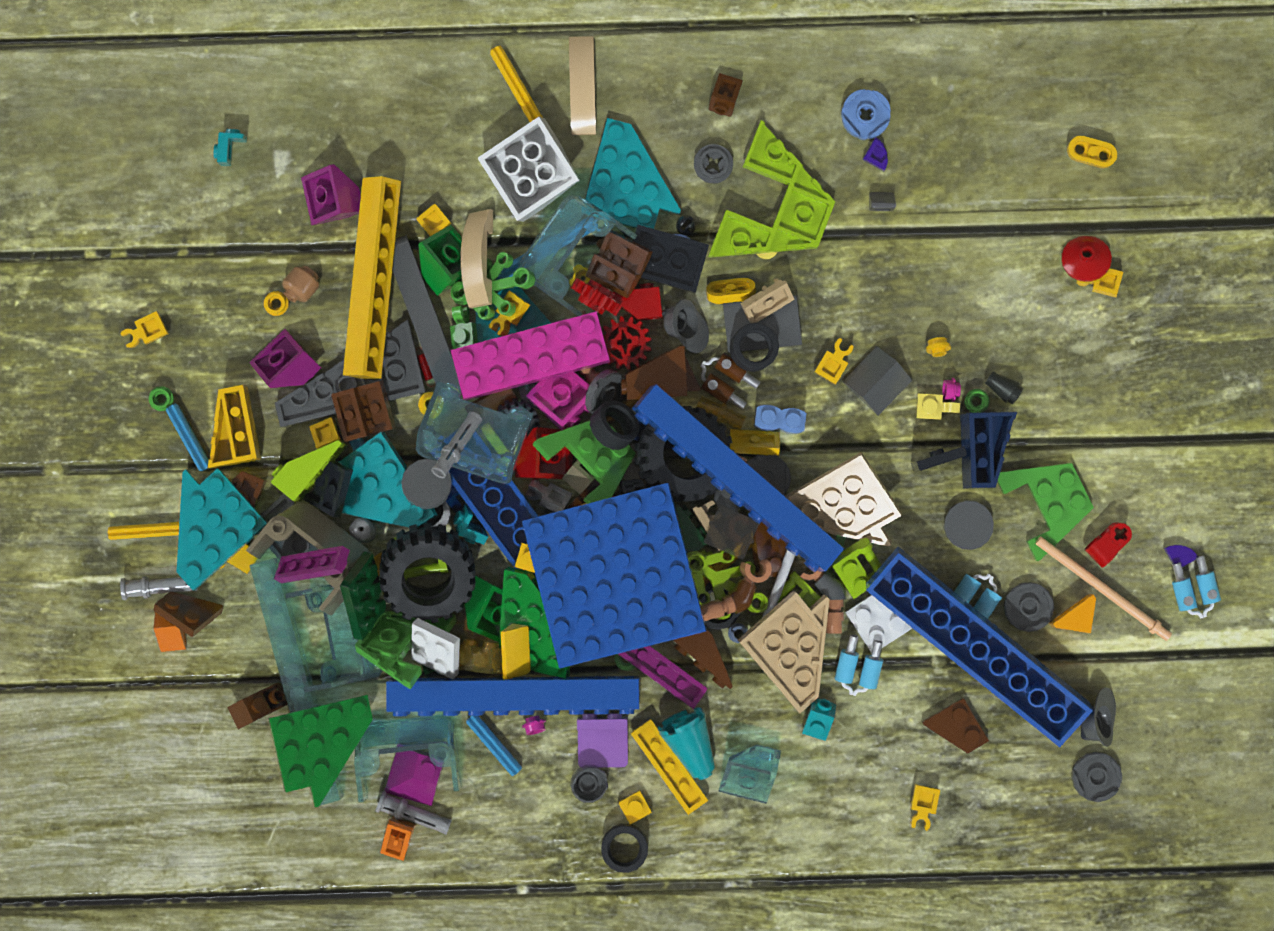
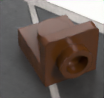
M719 73L708 110L719 115L732 117L743 80Z

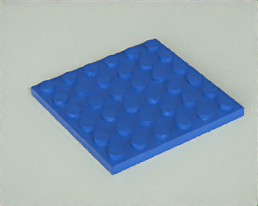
M669 483L522 521L559 669L707 631Z

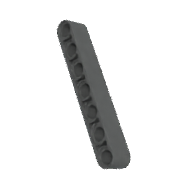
M403 235L395 239L392 270L443 402L462 396L451 350L422 278L407 235Z

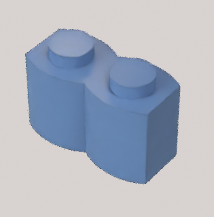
M761 405L755 409L753 426L763 431L778 429L786 434H799L805 430L807 413L796 408L781 410L772 405Z

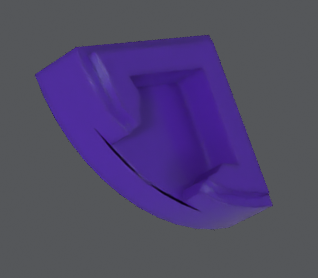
M875 137L863 160L884 172L888 164L887 152L883 143Z
M1170 545L1164 548L1172 564L1181 562L1182 567L1199 558L1192 549L1186 546Z

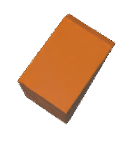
M155 612L154 632L160 651L186 650L185 632Z
M392 816L387 824L380 853L404 861L416 824L403 819L397 820Z

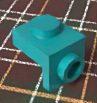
M226 129V133L219 132L218 144L214 145L213 153L214 159H217L221 166H231L232 142H247V137L241 133V130Z
M464 504L462 510L457 511L453 520L456 532L469 543L475 544L477 542L484 545L489 537L484 526L471 521L473 517L472 511L468 505Z
M817 698L811 704L802 734L826 741L835 718L837 705L827 699Z

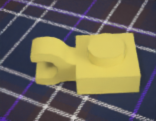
M917 394L916 419L941 420L942 413H960V403L943 402V395Z

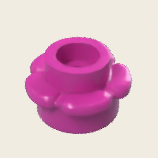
M955 378L943 381V399L955 402L956 397H960L961 385L959 382H956Z
M540 716L529 717L525 719L526 723L522 725V728H525L526 735H535L546 730L544 725L546 720L540 719Z

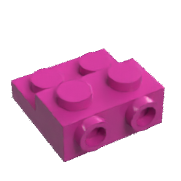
M575 372L539 381L526 397L561 430L578 425L581 421L579 416L585 410L587 411L585 399L590 385Z

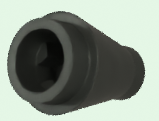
M992 372L985 382L1005 403L1009 402L1012 405L1024 389L1019 385V382Z

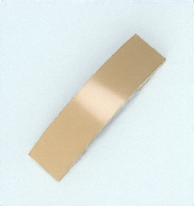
M594 36L569 37L571 135H596Z
M492 209L470 213L463 231L461 274L469 308L492 305V280L487 278V235L493 234Z

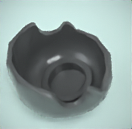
M584 765L578 768L573 773L570 783L574 797L584 803H594L601 799L608 789L607 774L595 765Z

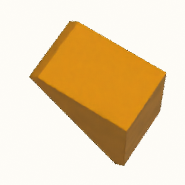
M1093 594L1086 595L1049 622V624L1054 628L1091 633L1096 597Z

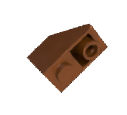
M279 681L227 708L239 730L290 704V701Z

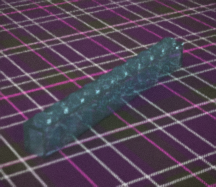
M272 558L249 566L290 713L317 707L319 704L286 585L274 580L279 560L278 558ZM339 777L336 778L321 805L341 800L344 797Z

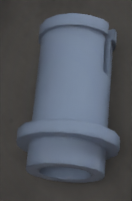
M736 623L729 628L728 636L730 640L739 643V638L734 636V631L741 629L743 634L746 633L747 628L743 624Z

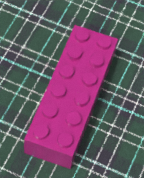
M597 311L451 350L462 396L465 401L610 363Z

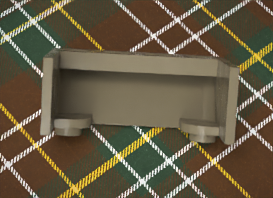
M299 501L273 517L246 551L261 559L274 541H284L294 531L318 550L344 546L349 549L347 566L343 573L324 576L327 583L334 587V589L319 609L332 616L344 601L340 584L364 551L371 553V551L310 503Z

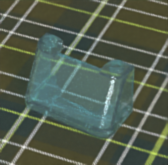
M438 381L418 430L417 453L427 459L438 461L442 455V448L449 444L468 413L472 411L482 417V422L460 453V460L454 463L452 467L498 483H510L534 413L529 412L523 407H516L510 409L508 414H504L460 399L461 393L454 384Z

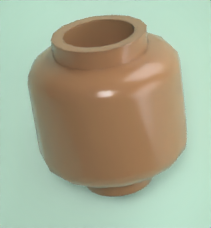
M305 265L303 267H294L282 282V286L285 289L284 295L294 303L296 301L307 302L319 288L318 275Z

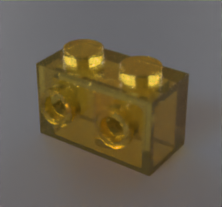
M463 639V644L459 646V670L503 674L502 650L498 647V643L483 642V645H478V640Z

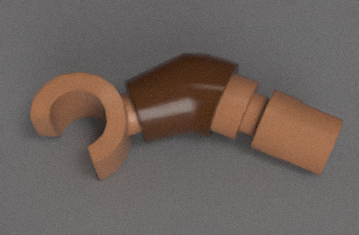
M762 559L759 562V572L756 575H752L750 572L751 565L741 562L740 572L744 579H740L734 589L728 592L727 596L722 597V601L716 599L701 605L704 621L723 617L725 612L727 614L733 612L738 614L750 607L757 589L755 583L764 582L769 578L772 571L771 563L767 559Z

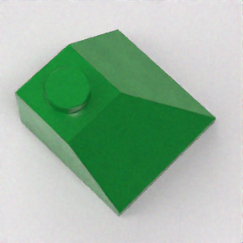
M452 225L447 226L418 244L422 278L437 296L452 288L456 282L462 280V237Z
M475 576V590L472 591L470 601L465 603L467 627L473 632L499 642L503 588Z

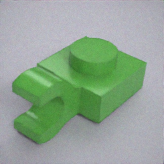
M462 306L452 307V316L456 322V325L450 326L452 350L478 343L476 323L469 322V308H462Z

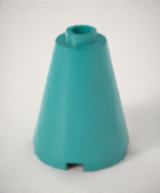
M695 707L694 712L689 714L686 710H683L665 719L662 722L663 728L659 726L657 728L659 734L693 778H698L699 780L710 777L715 769L703 709Z

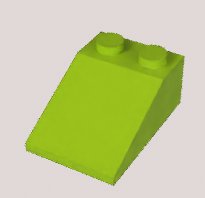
M337 440L289 461L284 466L280 464L272 473L274 478L271 483L292 501H302L305 494L309 493L315 486L314 482L323 474L327 464L335 462L348 445L343 441Z

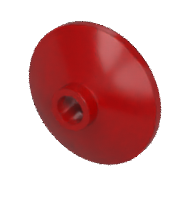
M1080 236L1068 242L1064 247L1061 261L1065 272L1070 277L1082 282H1091L1100 279L1108 272L1112 262V255L1107 244L1101 239L1093 236ZM1083 253H1090L1091 256L1084 257Z

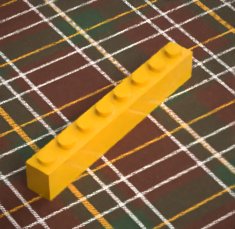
M384 176L362 179L343 375L361 379H381L401 187V181Z

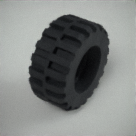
M682 406L730 448L729 444L733 443L731 436H726L725 431L727 428L723 423L719 424L716 421L718 419L717 416L713 413H706V410L700 407ZM648 423L645 429L640 431L638 435L640 440L639 443H635L634 451H637V458L634 459L635 465H639L640 468L638 474L641 479H645L648 488L669 483L673 501L675 502L700 500L718 490L710 482L712 478L706 473L702 475L698 472L687 478L672 474L667 468L663 457L665 442L654 434L656 429Z
M424 523V527L419 528L415 524L409 526V531L407 532L402 529L396 533L397 539L391 538L387 543V549L383 550L379 566L380 587L385 601L391 603V609L396 613L402 611V617L411 620L413 617L423 621L431 620V623L439 622L438 618L444 617L445 620L453 617V611L459 613L464 608L463 602L468 603L470 601L472 591L475 590L476 585L474 557L472 551L468 548L466 540L464 538L459 539V533L453 529L447 532L446 526L438 524L436 528L432 527L431 523ZM431 557L442 560L451 568V574L443 584L437 587L419 588L410 584L404 577L405 569L418 559Z

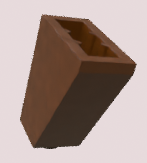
M677 345L625 373V379L621 380V393L626 394L627 400L640 399L649 387L655 384L670 397L687 396L684 345Z

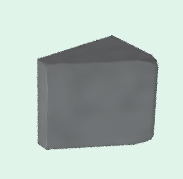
M870 192V211H893L896 208L894 193Z

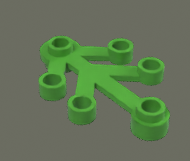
M501 252L497 255L494 265L487 258V278L492 280V303L498 308L500 314L512 316L516 310L515 304L504 300L495 291L516 286L528 289L534 285L535 276L531 270L521 267L514 272L512 277L496 280L503 268H509L513 264L512 255ZM456 282L451 288V297L455 303L466 305L467 301L463 282ZM491 306L473 308L478 313L480 319L490 321L494 318L495 310Z

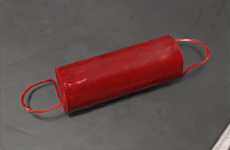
M417 355L424 379L426 381L433 379L425 355Z

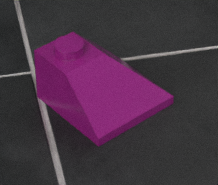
M328 165L301 177L311 225L341 220L359 214L361 199L359 187L336 165Z
M286 329L249 362L270 388L304 385L321 369L313 357Z
M398 744L385 791L391 795L432 806L446 758Z

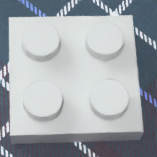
M872 595L845 612L870 652H872L875 640L883 642V648L912 629L911 626Z
M417 618L412 623V660L441 675L454 679L459 674L460 638Z

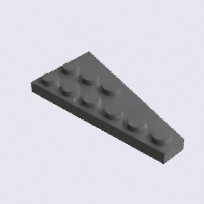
M409 320L386 333L381 379H361L343 375L344 360H342L328 371L318 375L312 381L275 402L280 427H286L335 415L336 411L331 394L382 380L388 401L426 393Z

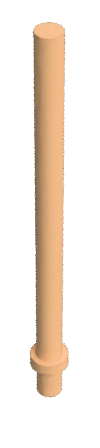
M1042 536L1037 539L1035 544L1148 627V631L1151 634L1156 633L1165 641L1171 637L1172 633L1161 625L1162 622L1158 619L1153 620Z

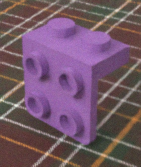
M584 713L581 718H577L578 765L580 767L584 765H595L598 768L627 766V717H622V714L609 713L607 717H597V714Z

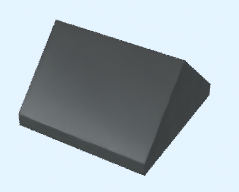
M876 346L845 378L843 383L879 416L908 386L912 379L895 359Z

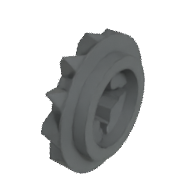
M706 145L697 152L694 159V169L697 176L705 183L717 184L725 181L731 174L733 158L730 152L721 145ZM707 156L714 161L722 158L718 163L720 173L714 168L705 171L709 165Z

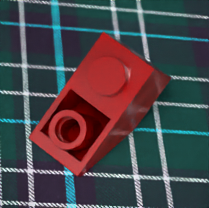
M654 283L640 284L639 289H634L628 298L612 291L615 293L612 300L620 304L622 309L637 321L662 319L659 287H654Z

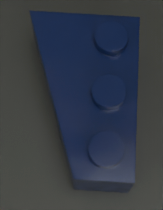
M1017 412L966 413L960 415L961 447L964 446L967 453L965 457H962L963 489L996 487L1004 461L1003 455L1011 436L1010 430Z

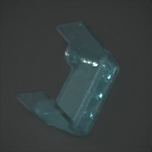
M571 194L562 200L520 260L518 268L523 267L531 270L535 276V287L576 316H581L582 313L563 300L568 292L569 282L558 271L586 231L601 237L607 235L614 227L629 238L635 239L637 235L579 195Z
M331 585L286 593L285 596L287 599L305 595L309 610L318 613L323 612L319 607L333 591L334 587ZM344 601L332 616L323 612L333 660L325 662L321 667L322 683L304 687V691L310 692L333 688L380 676L383 670L356 652L355 644L358 640L353 637Z
M438 714L371 722L355 748L354 766L358 802H364L368 798L366 776L373 775L379 769V754L429 749L430 760L435 766H451L454 791H459L462 784L453 719L450 716Z

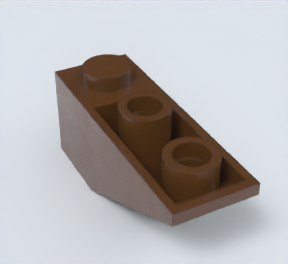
M707 630L706 632L673 640L677 643L674 648L682 655L686 656L689 653L696 659L693 664L703 673L706 670L710 671L714 675L712 680L722 689L725 686L729 689L733 687L711 632Z

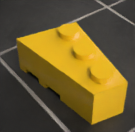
M239 385L218 389L208 468L214 469L261 460L248 387Z

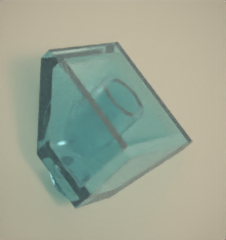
M754 745L730 756L718 792L767 804L777 775L781 750Z

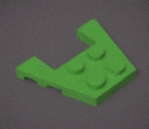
M590 421L541 437L533 443V446L547 461L564 447H567L600 483L583 500L586 504L611 498L636 454L629 445L621 450H613L603 446L593 435Z
M1072 463L1000 472L997 483L1003 494L1025 484L1028 485L1049 528L1048 531L1026 541L1035 561L1041 560L1047 554L1035 544L1040 536L1055 546L1094 508Z
M384 611L363 641H357L355 644L356 652L405 687L412 689L422 674L421 666L402 660L412 647V623L416 618L412 617L411 620L402 617V612ZM452 614L453 617L447 620L444 617L438 618L439 622L431 623V620H424L448 633L457 622L455 614Z

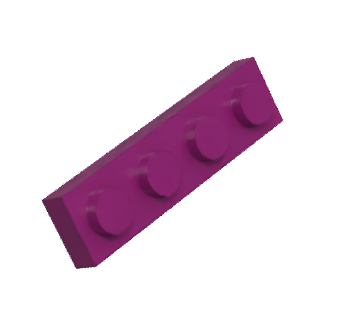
M344 546L282 556L274 580L280 583L341 574L347 566L350 550Z
M651 646L618 654L692 709L696 707L708 689Z

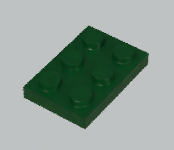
M365 551L340 584L353 637L361 641L373 629L374 623L386 609V601L380 587L373 553Z

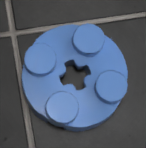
M857 90L848 96L844 102L841 111L843 126L849 134L860 140L878 137L889 125L891 117L890 104L878 91ZM864 109L867 111L870 109L872 111L870 115L872 119L862 120L860 118L862 114L860 110Z

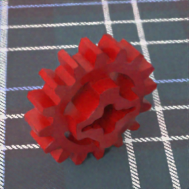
M576 278L570 287L581 294L578 301L601 315L607 310L617 316L622 308L620 304L612 300L615 293L592 279L586 284Z
M620 316L619 323L612 319L610 320L612 327H603L606 332L603 338L610 360L609 366L617 363V370H620L625 365L627 370L630 371L631 364H635L638 367L640 366V359L648 360L644 353L652 351L647 346V344L652 342V338L645 337L649 330L648 328L641 330L643 326L641 321L634 324V318L630 317L628 322H625L623 316ZM628 328L634 329L640 336L631 335ZM618 330L617 336L614 339H610L612 334ZM624 334L628 341L631 342L627 345V353L622 345H619L623 343ZM640 348V351L637 353V355L632 357V353L635 351V349ZM611 351L620 352L622 359L615 357Z

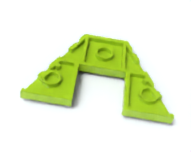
M762 120L756 130L743 168L788 185L772 228L726 210L708 254L709 258L817 249L835 204L834 199L824 192L817 180L807 173L800 161L784 147L783 142L773 135Z

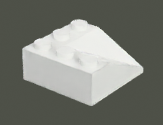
M537 117L478 157V160L516 220L521 222L544 209L580 180L546 119L542 117Z

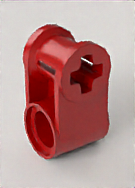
M1112 523L1093 539L1084 550L1103 568L1131 540L1132 531L1124 523ZM1115 529H1123L1121 534L1124 537L1122 539L1114 538L1116 536Z

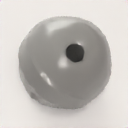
M359 517L349 527L350 535L360 543H369L376 536L375 525L367 518Z

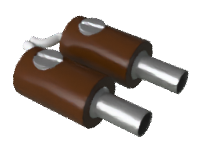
M725 352L720 358L713 357L708 362L703 361L700 366L702 368L701 378L704 381L701 389L722 403L726 404L727 401H730L743 410L747 402L734 394L735 388L712 373L709 374L707 379L705 378V365L718 361L714 367L738 384L743 380L755 389H757L760 381L748 374L746 370L737 366L731 356Z

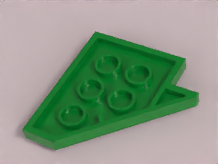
M507 567L504 569L498 663L502 664L501 631L511 624L527 625L529 627L531 671L566 679L570 676V666L559 669L537 579L530 571Z
M368 695L268 718L284 792L287 793L310 787L314 807L316 808L321 805L373 720Z

